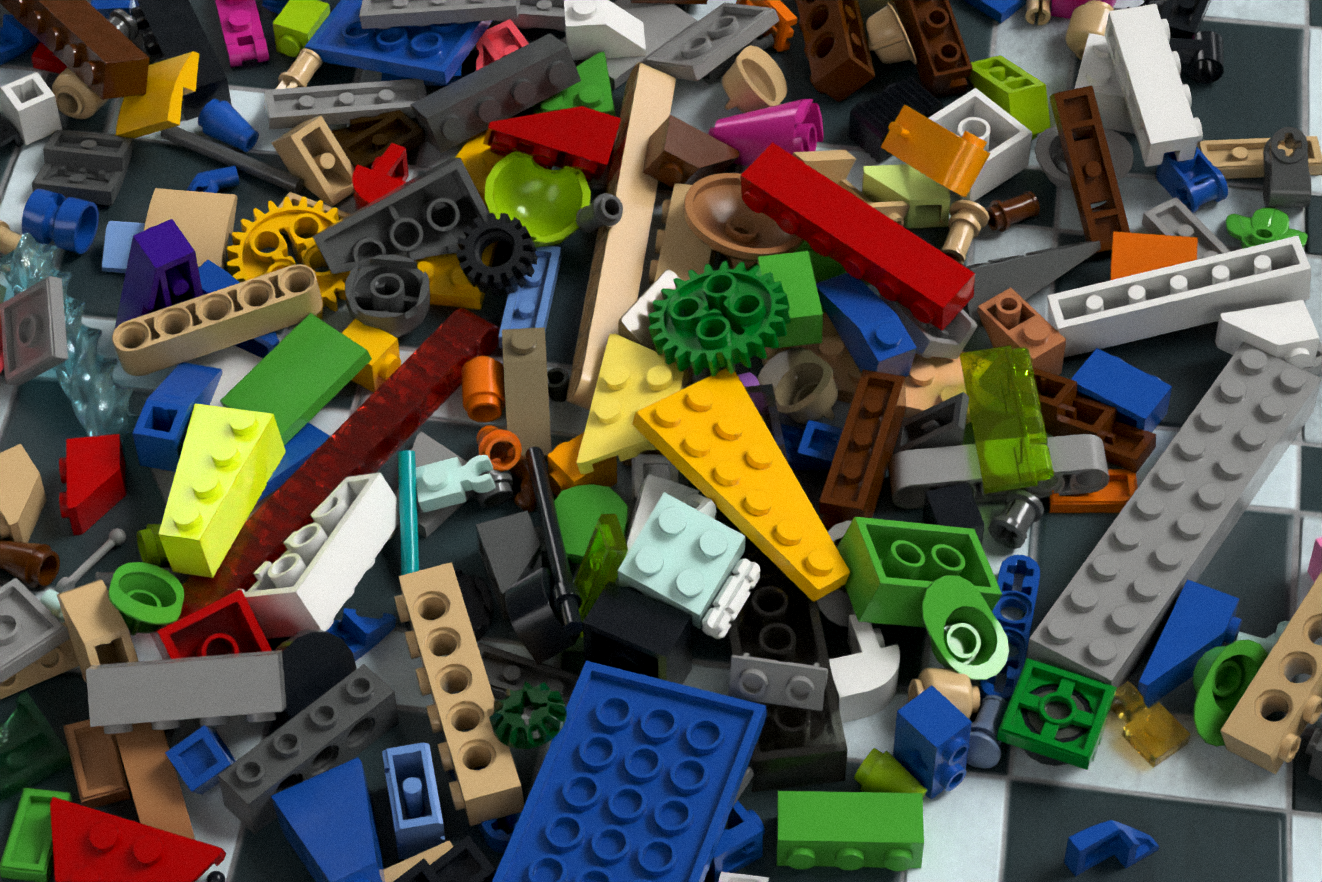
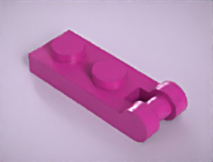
M214 0L230 67L242 66L243 61L257 59L258 63L269 61L267 43L256 1Z

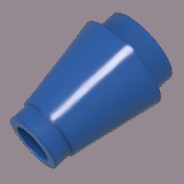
M212 99L199 114L198 125L203 128L205 135L241 149L244 152L250 151L258 141L259 133L253 129L228 101Z

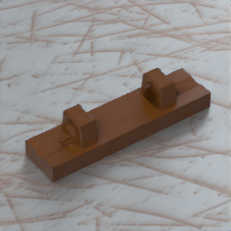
M1093 86L1054 93L1049 99L1086 242L1100 241L1101 249L1093 255L1111 251L1113 231L1130 233ZM1106 201L1102 205L1091 209L1090 204Z

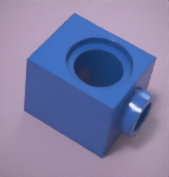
M203 725L165 752L190 791L201 795L219 783L218 774L237 761L216 729Z

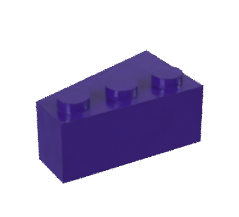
M173 219L133 235L114 330L125 321L203 295L195 250Z

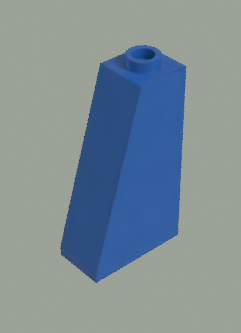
M358 757L271 796L284 836L316 882H385L373 798L362 762Z

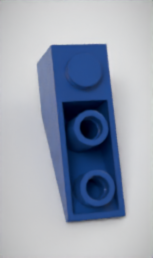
M185 362L180 363L147 398L132 433L140 466L176 472L194 404L210 405L223 374L222 369Z

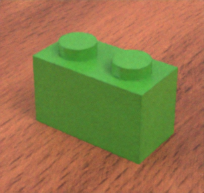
M802 251L759 256L758 266H760L761 274L764 275L771 272L775 282L781 281L790 306L791 323L785 324L787 335L777 337L778 348L822 343L823 312L809 252Z

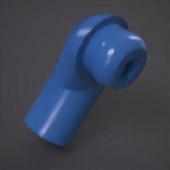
M236 166L198 173L188 186L187 191L218 193L220 189L240 185Z

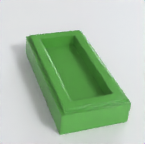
M23 788L0 862L1 878L49 882L54 866L50 802L52 797L73 802L70 793Z

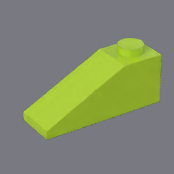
M1001 55L971 62L973 69L969 79L974 88H977L1032 131L1031 140L1037 138L1038 133L1051 128L1045 83Z

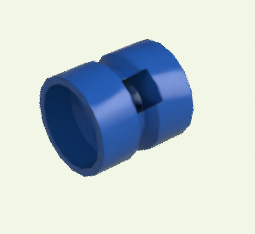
M36 189L28 198L23 211V237L31 239L32 242L47 246L51 241H54L58 249L84 254L93 243L99 221L97 205L91 201L75 197H68L66 199L63 194Z

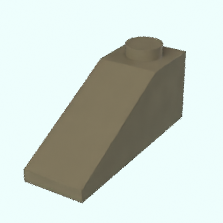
M545 327L502 330L507 430L514 433L520 440L522 455L526 457L525 454L529 448L539 447L543 451L545 461H548L547 454L552 452Z

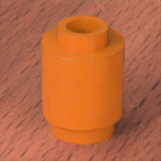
M489 356L475 357L465 363L461 371L463 408L467 411L470 419L476 422H491L498 419L505 408L504 368L502 363Z

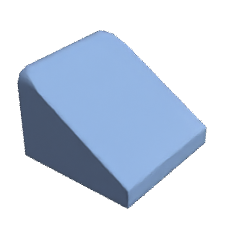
M108 221L105 233L102 271L126 273L133 235L144 231L145 223Z

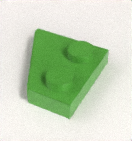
M599 52L576 66L581 79L580 82L533 105L534 114L584 106L616 117L605 52Z

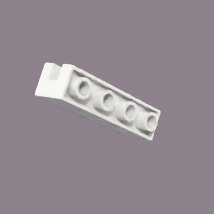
M1157 4L1109 11L1105 39L1145 166L1161 165L1164 153L1173 151L1178 162L1194 159L1197 143L1201 142L1203 138L1202 126L1198 117L1193 118L1190 109L1192 105L1191 92L1188 84H1182L1180 78L1181 63L1177 51L1172 52L1170 48V28L1167 19H1161Z

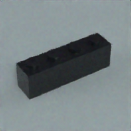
M135 0L136 7L130 8L131 16L138 30H144L145 32L142 33L143 42L148 55H156L157 58H154V63L192 51L199 53L196 92L182 96L181 110L186 120L199 117L204 106L212 99L228 101L231 104L227 77L189 0Z

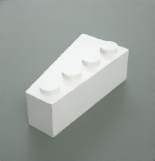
M381 472L346 477L310 514L315 522L302 527L298 531H294L283 542L287 551L273 564L270 561H265L253 573L257 578V582L247 592L244 589L242 591L266 639L295 636L297 634L294 633L304 629L327 631L332 626L334 617L345 601L354 594V588L365 572L374 565L376 556L385 543L393 537L395 529L400 523L399 501Z

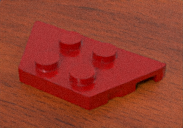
M52 797L50 802L55 882H195L213 864L218 866L226 856V852L222 848L56 797Z

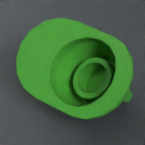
M129 562L119 566L113 574L108 597L113 606L121 613L128 626L130 635L135 636L137 633L150 634L167 624L177 621L183 605L184 588L179 580L168 570L145 562Z
M945 575L934 580L925 591L921 605L922 620L931 637L932 652L936 660L944 668H953L959 674H966L971 680H987L997 675L1007 662L1009 654L1008 638L983 596L970 581L960 576Z
M1249 639L1237 640L1228 646L1210 649L1198 660L1192 679L1196 692L1194 723L1197 733L1205 743L1216 747L1225 745L1220 730L1268 656V653L1261 644Z

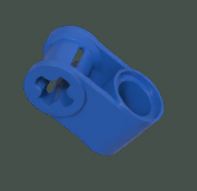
M1196 147L1194 159L1178 162L1173 151L1164 153L1162 164L1157 165L1156 179L1158 183L1173 198L1177 197L1192 213L1197 212L1200 205L1212 200L1216 202L1222 201L1228 195L1225 177L1217 167L1212 165L1198 147Z

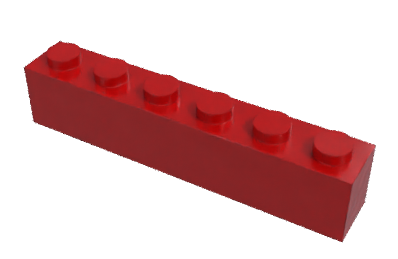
M773 142L740 175L742 200L752 211L764 213L776 221L777 225L787 234L797 235L808 242L811 248L823 257L829 256L840 263L852 277L864 279L876 287L878 292L887 300H896L911 310L912 314L919 321L925 324L931 323L943 331L974 297V272Z

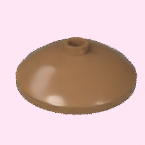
M720 173L704 177L695 182L687 191L683 204V214L687 225L705 245L725 256L744 261L758 262L759 256L793 253L804 241L795 234H787L777 225L776 221L762 212L756 213L744 203L741 195L740 173Z

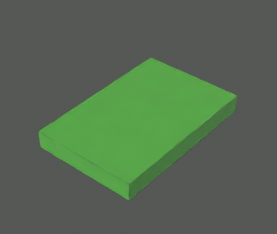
M310 313L237 383L220 402L226 408L274 414L285 446L372 358L368 350Z

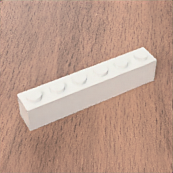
M1294 236L1047 295L1049 324L1066 339L1065 358L1095 351L1096 348L1103 349L1219 321L1221 313L1297 300L1310 299L1311 267L1299 236Z

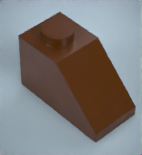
M670 115L649 137L643 173L672 188L674 183L693 185L704 177L723 173L739 157L740 151Z

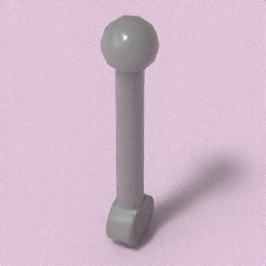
M119 528L113 529L109 533V539L70 577H63L56 585V591L62 593L74 589L75 583L115 545H122L126 541V533Z

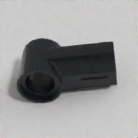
M1207 30L1195 33L1190 39L1170 38L1171 51H1177L1180 58L1181 73H1188L1192 80L1202 84L1213 83L1222 77L1224 73V42L1219 34Z

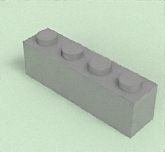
M282 650L92 665L86 669L90 727L103 726L104 734L133 731V723L151 722L152 730L174 729L181 727L180 720L199 718V726L223 725L228 723V716L247 714V722H264L275 720V712H282L286 708Z

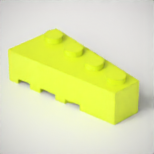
M194 404L158 533L172 572L213 578L267 486L266 483L286 453L274 414Z

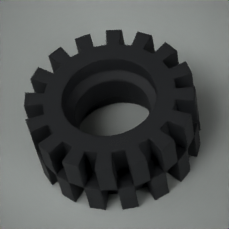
M494 213L486 214L487 222L482 223L480 217H477L473 220L476 225L474 229H471L468 225L463 229L466 238L459 237L457 245L460 250L456 251L457 258L470 284L473 287L477 285L480 292L486 294L488 289H490L493 296H500V289L505 288L507 294L515 292L512 287L513 284L518 283L522 288L527 284L524 276L532 277L535 271L532 264L537 265V256L535 254L537 250L527 228L522 226L520 220L514 217L511 221L509 215L501 213L500 219H496ZM498 241L510 244L512 246V256L505 264L498 267H489L482 262V253L490 244Z

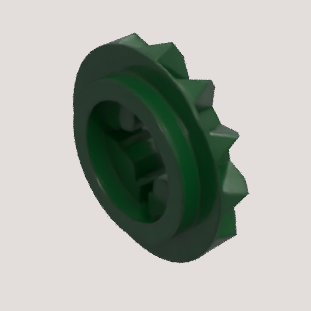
M525 681L522 689L513 691L507 688L506 697L503 700L494 701V713L489 718L493 732L500 742L515 749H531L546 744L561 731L566 721L567 710L559 691H552L545 682L537 687H532ZM531 705L534 711L531 712V718L528 719L529 725H526L521 715L524 713V708Z

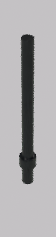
M531 447L526 451L525 455L555 585L552 589L554 607L557 612L561 613L565 633L574 636L583 630L579 611L582 599L578 585L572 581L543 451L539 447Z

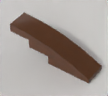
M999 357L979 381L980 389L1004 405L1000 383H1002L1006 398L1008 397L1007 374H1009L1010 397L1005 399L1006 407L1053 437L1079 434L1098 436L1104 444L1106 461L1137 473L1156 448L1155 433L1118 422L1116 407L1077 395V381L1003 357Z

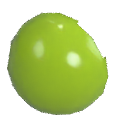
M519 151L510 153L494 165L486 178L484 194L488 212L494 213L496 219H500V214L505 213L509 215L511 221L514 217L520 220L522 226L527 228L536 248L555 246L573 236L579 229L576 222V214L579 209L590 205L591 198L589 185L581 170L564 166L560 170H549L539 166L533 160V156Z

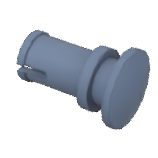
M987 695L981 701V707L976 719L971 724L967 764L985 769L992 768L999 762L1001 758V750L999 748L1001 741L997 740V735L1009 705L1004 698L997 695Z

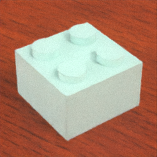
M664 492L618 569L619 585L624 588H634L648 598L692 615V625L700 629L703 618L708 610L713 607L712 603L745 552V535Z

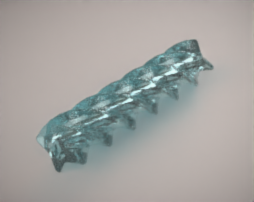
M24 233L16 248L0 258L2 274L12 286L14 296L48 276L62 278L68 360L53 367V369L56 371L62 390L71 400L77 419L87 431V436L120 434L121 443L123 444L127 434L135 428L140 416L129 411V401L134 389L113 381V372L118 359L99 353L97 348L102 330L82 323L87 301L74 299L67 294L72 273L59 271L52 266L53 257L58 248L57 245L39 244L31 233Z

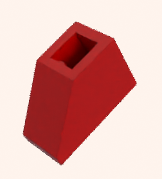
M120 434L66 439V457L59 458L62 484L67 483V491L59 493L60 512L62 519H70L73 534L82 535L126 496V460Z

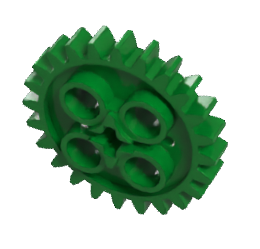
M723 261L719 270L713 271L709 264H705L704 273L700 275L691 269L688 271L690 279L687 281L679 278L673 279L676 289L663 288L661 290L663 300H654L653 307L655 312L648 315L651 324L648 327L657 354H663L668 365L676 362L678 371L681 372L692 365L694 375L696 376L704 368H709L711 375L716 376L719 368L725 366L727 371L732 374L735 371V364L740 362L745 367L750 368L751 357L756 356L765 359L767 358L765 347H779L777 337L786 336L785 324L791 323L787 294L784 293L781 281H774L773 273L769 272L762 275L758 265L746 272L744 262H740L734 269H729L727 261Z

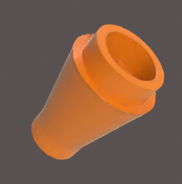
M492 425L484 426L479 430L476 437L479 455H488L493 465V470L504 472L517 464L521 456L522 447L520 440L514 433Z

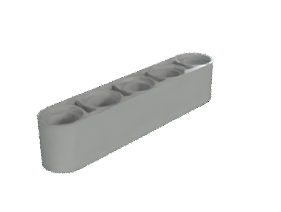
M1092 434L905 450L894 454L888 462L892 500L896 506L903 509L924 508L925 491L969 483L976 503L1005 501L1007 495L1015 489L1030 492L1037 498L1049 497L1052 495V490H1054V493H1059V496L1093 493L1107 486L1110 480L1103 441L1098 436ZM1020 441H1022L1023 443V465L1018 468L1022 484L1019 483V477L1013 451L1015 450L1018 465H1020Z

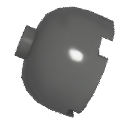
M395 254L377 255L369 258L370 264L362 267L360 270H358V265L353 268L345 281L346 304L353 320L356 318L364 325L379 328L396 338L412 333L421 325L430 307V285L427 273H423L417 268V262L411 258Z

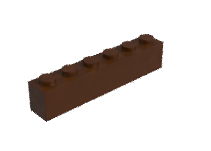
M0 0V4L102 100L146 94L149 57L86 0Z

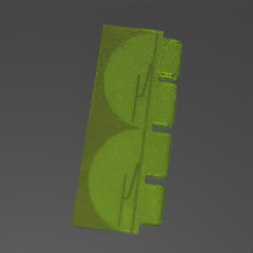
M1011 345L959 353L965 390L969 396L968 406L984 494L1038 486V481L1052 478L1054 470L1050 450L1047 446L1048 440L1043 415L1040 412L1041 405L1029 349L1024 347L1012 349Z

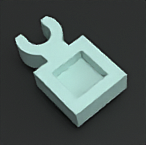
M488 455L473 457L463 466L458 457L416 467L418 503L423 512L466 502V491L474 490L478 493H485L496 488L490 473L479 476L483 472L493 470V465Z

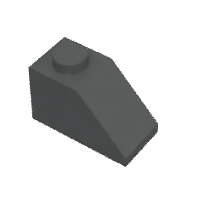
M528 510L476 524L478 552L503 620L509 619L505 603L507 588L541 569V553L547 552L542 527L533 526Z

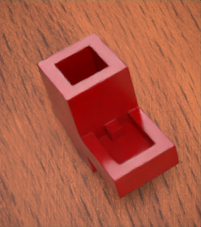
M391 143L384 154L374 160L371 169L357 164L352 176L356 211L406 183L409 173L405 147Z

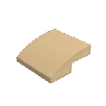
M155 188L149 205L144 231L173 219L195 250L198 268L206 260H210L224 269L228 237H232L238 197L234 194Z

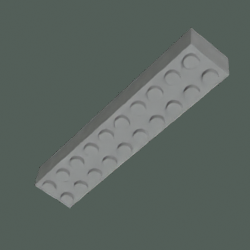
M1243 342L1029 638L1027 658L1117 687L1116 698L1164 629L1187 579L1193 582L1198 580L1313 413L1322 378Z

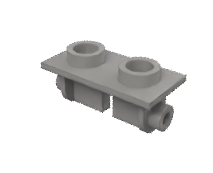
M745 652L743 656L732 655L728 696L742 700L822 711L828 669L820 667V663H815L813 666L750 657V654Z

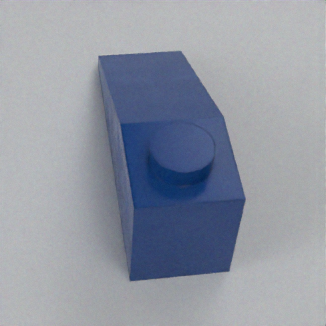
M849 273L816 283L820 303L860 372L862 373L864 369L905 377L909 376L917 347L898 315L860 279L852 277Z
M1187 579L1139 680L1134 709L1144 711L1193 677L1194 668L1205 652L1214 647L1224 646L1225 642L1228 644L1235 642L1242 624V619L1235 617L1239 598Z

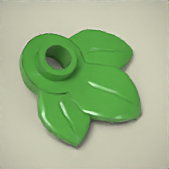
M1260 208L1254 212L1252 217L1230 214L1226 219L1228 234L1240 240L1243 249L1294 236H1299L1303 247L1307 242L1308 234L1290 229L1288 215L1277 208Z

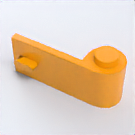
M905 104L895 122L889 124L888 128L890 131L881 145L882 149L965 198L990 155L989 152L984 150L987 144L985 140L966 130L962 137Z

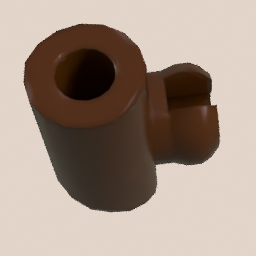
M521 454L517 464L509 469L521 482L520 488L522 490L515 495L514 502L523 511L528 510V513H531L535 510L537 504L527 460Z

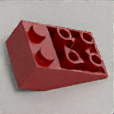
M584 106L492 121L489 123L483 144L491 146L490 151L502 157H506L516 151L531 155L539 166L552 170L553 166L559 168L568 166L579 169L584 173L587 182H591L592 178L599 180L608 165L621 118Z

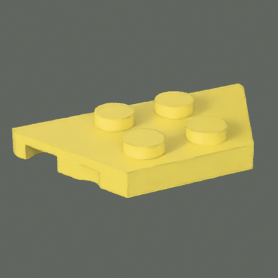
M609 334L576 462L580 474L594 472L592 464L617 455L620 462L638 456L643 451L656 450L657 448L632 425L635 413L686 388L689 379L688 370L678 371L677 363L666 364L663 354L658 355L656 351L620 335Z

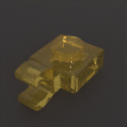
M1127 681L1117 688L1115 696L1118 699L1113 701L1111 709L1119 718L1127 723L1124 726L1122 736L1153 768L1188 744L1191 734L1160 702L1148 709L1141 693L1132 683Z

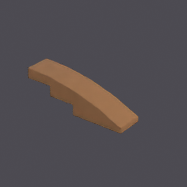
M151 722L133 723V731L116 733V742L139 822L195 840L175 767L165 754L170 749L164 730H152Z

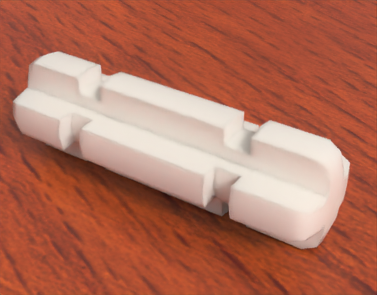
M746 558L737 562L732 570L734 575L728 577L712 603L714 608H710L702 620V630L706 635H711L716 639L725 637L731 627L729 622L735 620L750 595L748 590L753 589L760 578V566L756 562H750Z

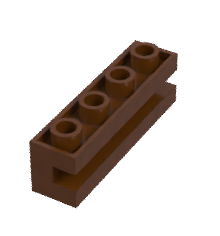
M893 0L900 21L917 59V64L915 65L923 87L935 98L965 92L968 85L965 77L971 76L973 68L949 0Z
M862 370L819 501L820 513L824 514L821 522L827 531L835 524L852 521L854 516L873 517L888 470V462L892 457L906 412L905 376Z

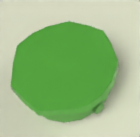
M588 484L562 490L554 503L567 559L572 563L581 565L595 564L600 566L605 561L618 556L629 524V507L624 500L608 486Z

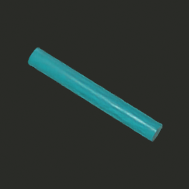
M411 450L398 452L401 575L419 571L415 451Z

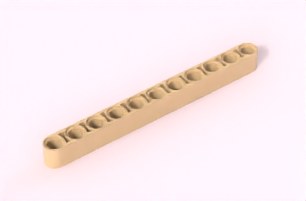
M640 62L634 66L626 83L619 117L621 121L615 138L605 193L619 198L623 205V213L617 224L609 227L602 226L598 229L566 397L567 402L587 410L591 408L609 334L619 335V319L638 299L658 180L643 173L649 137L670 116L676 83L675 77Z

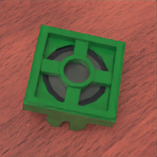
M1027 658L999 727L997 740L1022 748L1030 758L1041 764L1052 766L1071 764L1088 770L1091 760L1094 761L1098 745L1101 743L1117 687Z

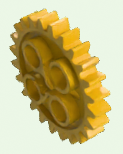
M304 196L301 198L298 206H293L290 198L285 197L283 207L278 208L275 203L268 201L269 212L264 214L259 209L254 208V222L246 219L240 221L242 232H232L233 245L227 247L228 259L230 260L227 262L229 274L233 275L241 283L291 265H296L294 258L288 256L287 243L280 234V232L285 231L291 241L292 250L297 262L312 268L316 274L323 302L322 308L327 306L335 312L338 311L337 297L346 300L345 281L351 271L332 274L330 270L326 272L315 271L318 267L328 266L313 238L305 239L299 237L305 233L315 235L338 222V208L334 207L327 213H324L322 200H319L311 208L308 207L307 199ZM268 247L276 249L275 251L270 253L260 252L262 249ZM322 309L316 316L319 319H323Z

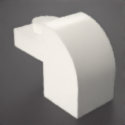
M856 614L849 615L847 642L851 655L826 660V668L828 669L826 691L838 723L869 717L882 711L894 698L898 685L900 663L898 644L885 647L880 628L873 629L871 623L858 622Z

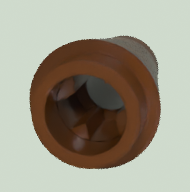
M0 540V569L34 588L41 585L47 586L54 581L59 571L60 559L58 554L52 551L49 545Z

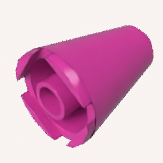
M801 99L718 119L715 127L709 129L708 135L740 151L739 157L733 163L749 167L772 142L791 155L793 152L816 151L817 142H823L824 132L818 103H812L813 99Z

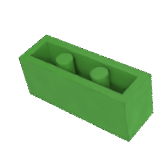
M778 791L777 866H790L794 869H809L813 866L839 867L843 870L877 867L887 868L892 871H905L910 868L922 867L924 848L923 793Z

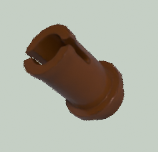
M1026 191L1003 202L996 199L990 202L989 207L985 208L990 217L987 225L991 230H999L1001 232L1007 231L1011 224L1037 216L1040 212L1038 199L1032 191Z

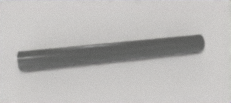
M177 126L161 130V137L228 166H236V169L295 194H299L304 186L302 178Z

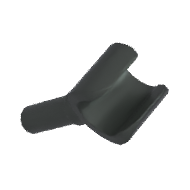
M553 368L547 372L549 397L553 401L564 402L567 397L569 375L562 368Z

